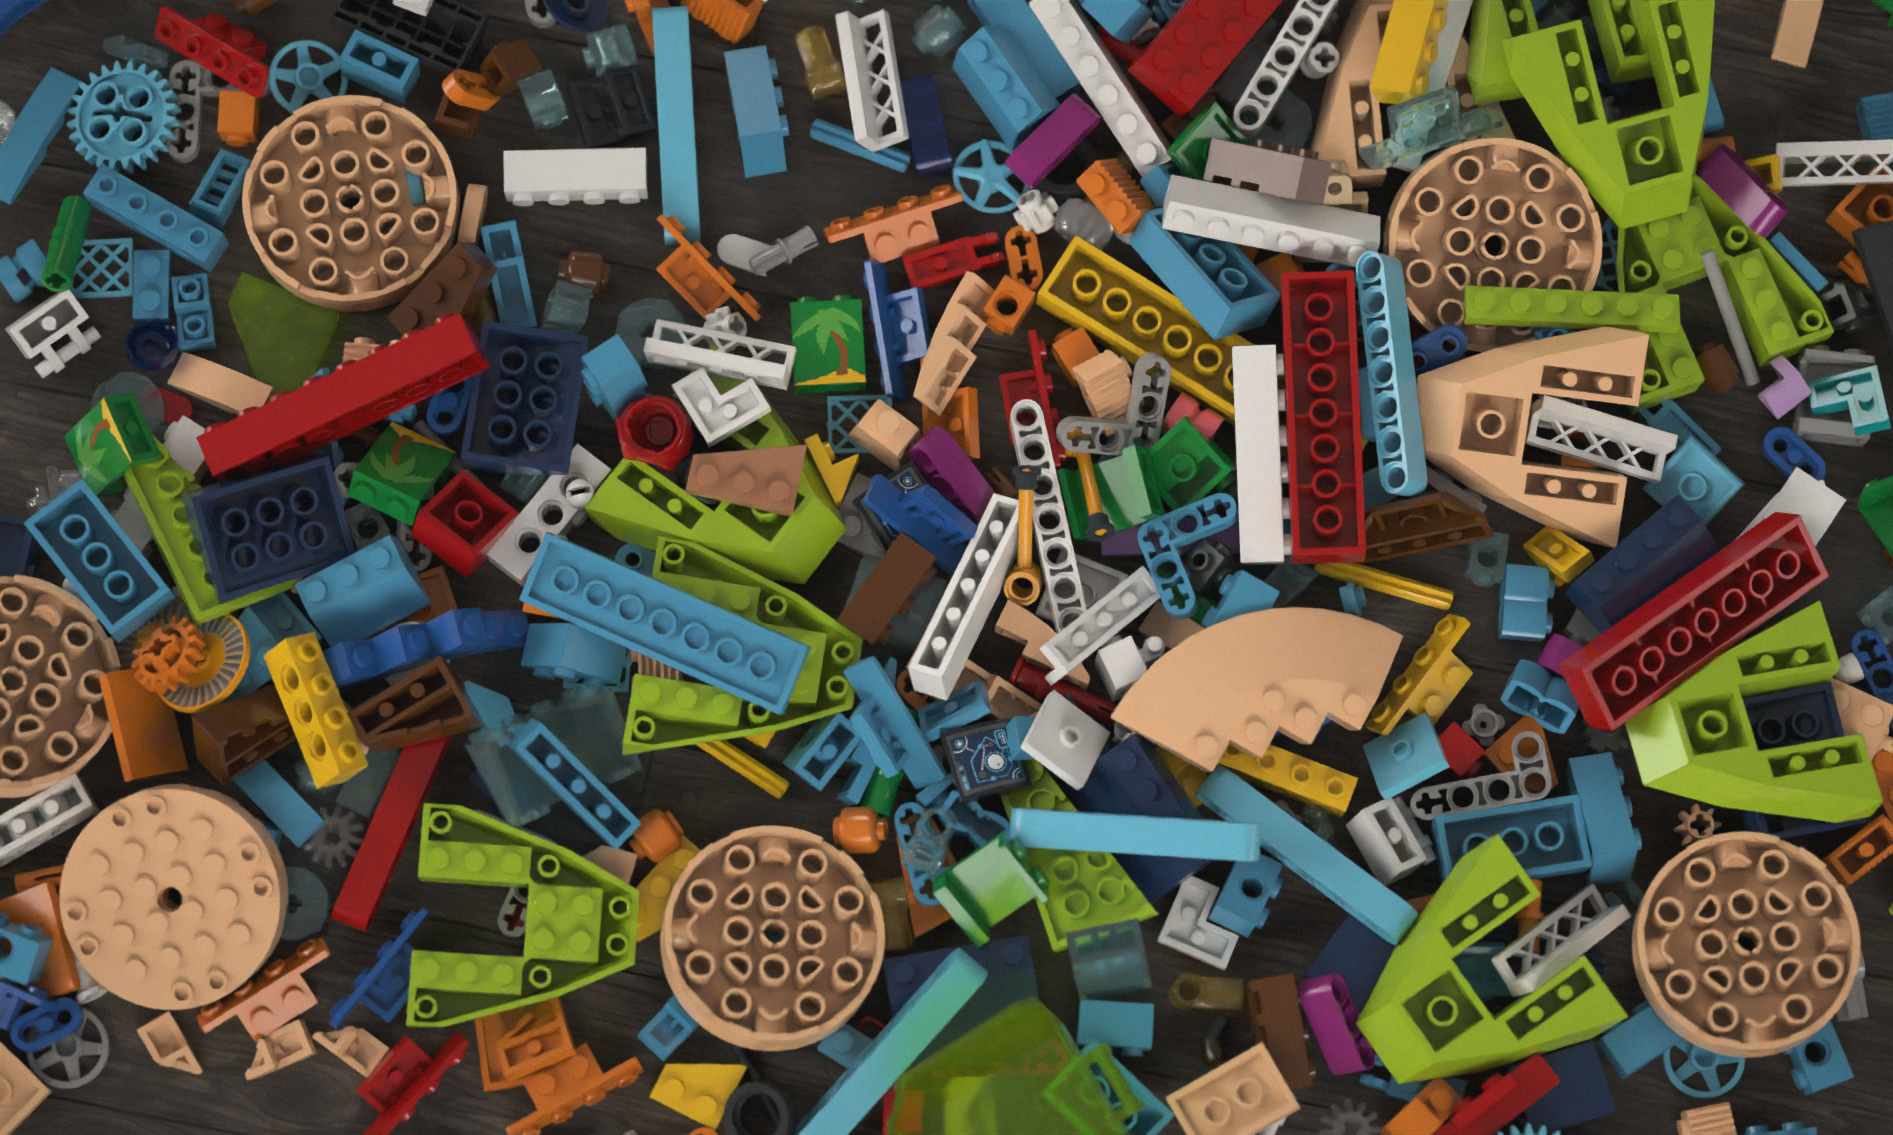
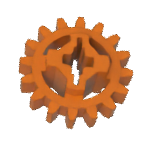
M173 615L169 622L161 618L159 627L156 629L150 625L148 627L149 636L147 638L140 637L138 640L142 646L139 649L133 650L132 653L138 657L137 660L131 663V667L136 670L134 678L151 692L156 690L160 694H165L167 688L173 692L177 691L178 683L180 681L185 684L189 683L187 675L190 672L197 673L199 669L195 664L205 657L199 652V650L206 646V642L201 639L203 632L185 617L180 619Z

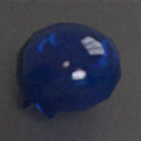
M156 318L150 322L138 323L129 329L124 340V348L128 360L134 366L144 371H160L171 365L179 352V336L175 325L168 326L159 318Z

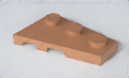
M807 445L693 455L685 493L792 516Z

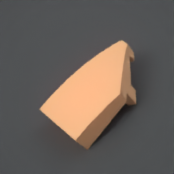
M602 845L584 855L583 858L625 883L630 884L638 855Z

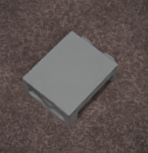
M1811 345L1809 349H1804L1798 356L1797 371L1806 382L1873 366L1875 364V356L1865 355L1866 352L1860 349H1846L1843 353L1830 351L1828 346ZM1809 396L1794 407L1792 430L1802 440L1863 447L1870 439V433L1855 436L1849 409L1814 417Z

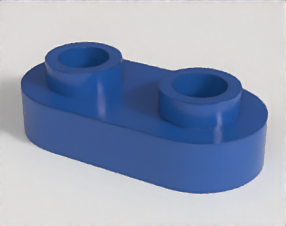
M1448 323L1412 340L1413 356L1420 355L1425 361L1420 366L1414 364L1415 377L1418 378L1420 374L1446 366L1460 359L1468 347L1466 331L1457 324ZM1452 339L1455 341L1456 347L1454 349H1447L1444 347L1443 341Z
M473 376L462 381L464 387L460 391H453L449 387L432 396L427 409L426 419L431 430L437 435L451 436L460 430L469 408ZM443 414L452 416V420L448 424H441L439 418Z
M1776 427L1770 430L1764 437L1761 446L1763 455L1787 479H1789L1796 467L1799 469L1800 467H1807L1811 472V477L1817 481L1823 480L1826 473L1823 459L1793 430L1787 427ZM1774 443H1782L1785 451L1782 453L1777 452L1774 449Z
M62 997L53 1000L59 1003L57 1010L38 1007L20 1016L11 1027L10 1035L12 1042L19 1049L33 1053L73 1035L81 1028L84 1022V1013L81 1006L70 998ZM64 1012H70L72 1015L70 1022L67 1024H61L60 1016ZM31 1028H36L38 1031L37 1037L31 1041L27 1040V1031Z

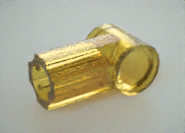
M823 26L805 28L796 34V45L805 67L804 75L813 101L847 90L839 61L833 57Z
M904 876L868 882L872 891L876 893L882 909L885 927L884 952L912 948L913 939L907 914L909 902Z
M1186 973L1179 976L1170 986L1168 992L1169 1000L1173 1006L1180 1010H1190L1193 1008L1241 1011L1244 1000L1243 979L1207 977ZM1181 983H1188L1194 987L1196 992L1194 1000H1184L1180 996L1178 988Z

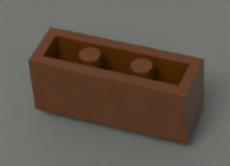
M901 532L837 618V622L862 638L863 644L872 651L878 643L884 646L896 629L892 624L898 615L901 614L905 617L914 606L917 599L913 595L920 585L926 588L937 574L938 570L934 568L937 557Z

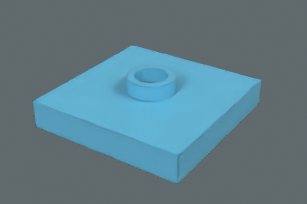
M1691 435L1664 464L1661 481L1657 484L1648 482L1642 489L1662 507L1678 494L1706 526L1745 483Z
M1427 712L1396 727L1388 735H1381L1363 745L1379 792L1385 801L1450 767L1432 719Z

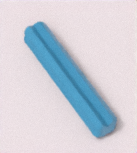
M815 119L810 129V137L900 172L906 171L911 159V155L908 152L893 146L872 152L855 141L853 131L821 119Z

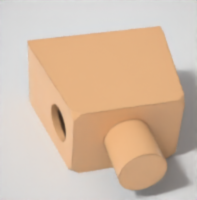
M880 399L867 410L848 434V437L867 449L873 456L894 471L911 461L909 450L921 439L917 426Z

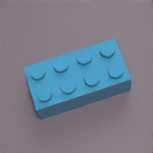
M1163 207L1144 212L1129 244L1214 340L1266 324L1281 294L1235 243L1162 229Z
M80 479L24 522L28 530L118 643L177 599L83 479Z
M1579 794L1435 817L1430 823L1441 885L1462 856L1496 834H1499L1530 879H1543L1586 872L1592 867Z

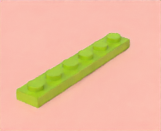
M1465 285L1463 291L1464 324L1594 329L1606 326L1641 332L1678 333L1681 327L1679 295L1468 285Z

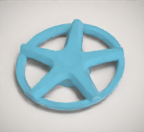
M312 40L296 41L284 46L273 58L268 75L269 86L276 101L293 115L292 112L301 107L310 93L315 94L320 99L334 97L323 85V80L340 70V56L327 45ZM307 46L324 50L333 57L334 61L321 66L313 64ZM297 48L298 68L296 70L276 68L284 54L291 49ZM342 76V84L338 96H344L347 91L348 78ZM275 78L295 84L296 88L290 103L280 94Z
M983 139L964 149L958 156L953 169L955 188L957 191L960 190L964 201L977 210L987 213L1010 211L1017 207L1016 202L1019 197L1028 192L1030 188L1024 183L1021 195L1007 181V177L1013 174V172L1005 164L998 165L996 163L991 148L1002 150L1010 155L1013 151H1010L1004 143ZM981 150L982 167H960L968 155ZM959 177L977 180L979 190L975 201L965 194ZM999 191L1013 201V203L1004 207L991 208L984 206L991 193Z
M1685 1039L1676 1044V1046L1688 1055V1060L1675 1073L1670 1063V1049L1662 1055L1663 1065L1671 1083L1683 1093L1703 1099L1718 1097L1731 1090L1739 1081L1745 1065V1058L1713 1053ZM1738 1062V1068L1734 1077L1721 1088L1716 1066ZM1700 1072L1710 1092L1691 1089L1684 1085L1682 1081L1694 1073Z

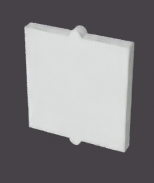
M1796 467L1762 519H1766L1774 512L1801 515L1809 535L1816 546L1846 499L1825 486L1824 480L1817 481Z

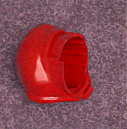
M646 395L631 400L624 411L615 418L618 439L624 458L651 463L667 471L674 470L677 463L689 454L695 439L693 421L684 406L668 396Z

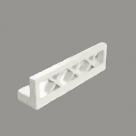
M883 9L860 19L849 11L835 15L855 141L868 150L875 152L909 139L889 13ZM880 23L881 32L874 44H872L867 39L866 28ZM880 52L885 55L886 63L879 75L873 73L872 64ZM886 84L890 86L891 95L883 107L878 104L877 95L883 85ZM890 115L895 118L897 131L883 136L882 127Z
M1893 140L1776 143V154L1780 157L1782 187L1893 184V171L1887 167L1893 161ZM1876 161L1879 164L1870 175H1859L1852 168L1856 162ZM1841 162L1844 165L1834 176H1823L1816 169L1821 163ZM1805 163L1808 166L1798 177H1785V164ZM1885 169L1890 175L1879 174ZM1849 170L1854 176L1843 175ZM1814 172V173H1815L1817 176H1819V177H1807V176H1808L1810 173Z
M657 319L652 338H646L643 351L647 361L650 363L694 372L703 367L709 375L744 382L752 378L755 384L787 390L797 349L795 346ZM663 330L678 333L683 343L679 344L661 340ZM685 335H689V336H693V337L690 338V339H687ZM702 339L713 340L718 350L713 351L693 347V345ZM720 342H724V343H728V344H726L725 346L722 347V345L720 344ZM737 346L748 347L753 357L748 358L728 354L727 352ZM755 349H759V350H763V351H761L760 353L757 354V352L755 351ZM772 353L786 355L784 365L763 361L762 359Z
M1543 395L1532 403L1525 444L1657 484L1661 481L1666 454L1676 448L1678 435ZM1539 419L1551 423L1558 436L1551 440L1535 436ZM1562 427L1569 428V430L1564 431ZM1573 431L1582 432L1591 446L1585 450L1576 449L1567 435ZM1596 437L1602 438V440L1598 442ZM1560 439L1563 444L1556 443V441ZM1607 441L1615 442L1618 444L1624 457L1617 461L1609 459L1600 445ZM1629 447L1634 448L1636 450L1631 452ZM1594 450L1596 454L1589 453V451ZM1640 451L1654 454L1655 460L1652 472L1642 469L1633 455ZM1627 460L1629 465L1622 462Z
M1144 566L1140 567L1039 648L1055 667L1052 672L1044 677L1051 686L1161 598L1152 576Z
M1593 883L1585 886L1499 952L1491 961L1513 997L1531 993L1631 916L1624 904L1608 908ZM1587 897L1597 912L1591 919L1581 916L1582 901ZM1560 918L1571 920L1568 937L1557 935L1558 919ZM1536 936L1547 939L1546 951L1543 956L1533 953L1534 938ZM1511 955L1523 958L1521 973L1516 977L1506 962V959Z

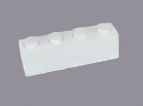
M646 148L504 151V193L507 202H513L516 206H530L534 204V201H548L551 205L569 204V200H583L584 203L591 205L602 204L605 200L619 199V202L624 204L638 203L640 199H648Z

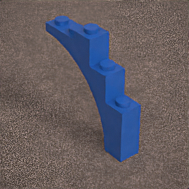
M480 608L452 609L424 624L397 625L372 639L342 641L323 651V655L341 695L370 682L425 666L439 656L445 660L498 650L524 648L529 623L526 612H523V609L481 612Z

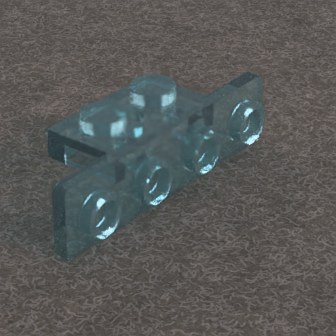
M1451 85L1387 107L1391 138L1360 148V156L1372 170L1386 169L1394 163L1409 158L1421 157L1429 151L1456 145L1459 141L1470 137L1486 135L1492 130L1502 127L1503 121L1490 105L1461 114L1458 91Z

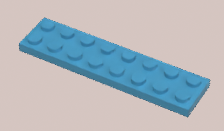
M550 532L545 533L519 598L520 601L779 715H783L811 649V646Z

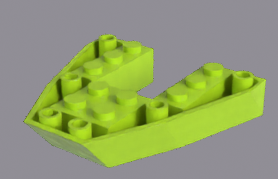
M1473 0L1467 78L1475 105L1524 98L1510 75L1502 40L1539 30L1530 0ZM1587 0L1611 84L1654 77L1636 6L1637 3L1648 0Z
M1648 0L1636 4L1662 108L1608 123L1581 19L1502 40L1511 77L1567 166L1579 176L1589 193L1620 230L1688 212L1704 135L1708 105L1715 0Z
M1695 174L1688 212L1622 230L1618 227L1616 265L1619 292L1667 294L1666 291L1707 277L1708 275L1700 254L1714 249L1739 322L1759 367L1769 365L1780 354L1788 358L1801 353L1804 349H1809L1811 345H1823L1834 333L1820 299L1764 237L1751 230L1697 174ZM1682 326L1678 333L1644 332L1649 334L1639 405H1630L1631 415L1641 409L1657 406L1665 400L1670 401L1671 399L1673 400L1695 392L1705 380Z
M713 343L708 350L717 351L718 348ZM707 374L720 396L744 382ZM762 391L761 393L769 404L771 412L723 439L725 443L737 451L801 445ZM676 393L672 395L674 400L681 403ZM806 452L792 516L724 501L713 511L690 494L685 493L683 489L646 463L625 458L620 461L585 506L590 520L618 540L654 551L657 548L658 536L695 542L767 579L799 584L807 582L847 530V526L812 459Z
M658 536L652 571L653 578L811 646V649L783 715H779L715 686L635 674L623 739L622 755L775 732L852 709L855 690L845 676L844 670L847 666L860 661L862 638L797 593L695 542Z
M1820 601L1726 649L1625 722L1644 786L1720 807L1834 823L1872 816L1883 802L1862 734L1758 751L1742 699L1744 697L1785 691L1831 681L1841 665Z
M424 803L418 870L420 881L529 888L524 957L412 950L406 1021L408 1028L445 1027L559 997L635 965L639 890L569 849L459 805Z
M1499 834L1489 837L1461 857L1393 951L1355 1023L1398 1084L1482 1072L1531 1057L1536 1053H1545L1591 1039L1628 1017L1585 956H1579L1536 991L1524 994L1493 1017L1452 960L1453 957L1541 895Z

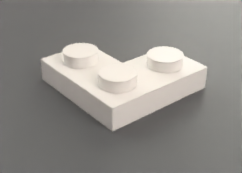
M703 367L672 384L674 392L709 448L771 412L769 404L752 378L721 396Z
M1191 876L1181 884L1157 942L1224 971L1239 935L1206 922L1219 887Z

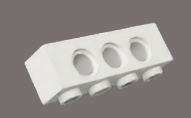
M577 443L572 449L569 474L551 475L489 550L487 553L489 561L524 587L539 548L535 552L526 553L521 550L523 541L528 538H536L540 541L541 546L546 532L568 540L566 534L574 525L577 528L580 527L588 518L585 509H575L568 503L566 498L568 485L576 479H584L592 484L596 493L612 473L611 469ZM585 488L584 493L589 492V489ZM557 510L563 514L562 520L556 525L546 524L543 519L549 511Z
M76 773L0 815V867L100 812L84 781Z

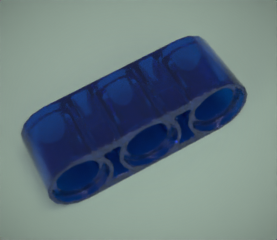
M932 74L900 79L909 144L917 177L953 170Z

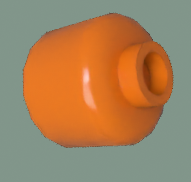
M872 807L844 808L839 817H834L833 820L835 845H840L846 854L877 852L881 845V840H887L888 838L887 819L880 818V814Z
M653 809L638 819L642 824L632 833L634 838L628 841L640 860L647 856L650 861L657 863L681 847L682 839L680 836L685 833L669 810L663 812L660 809Z

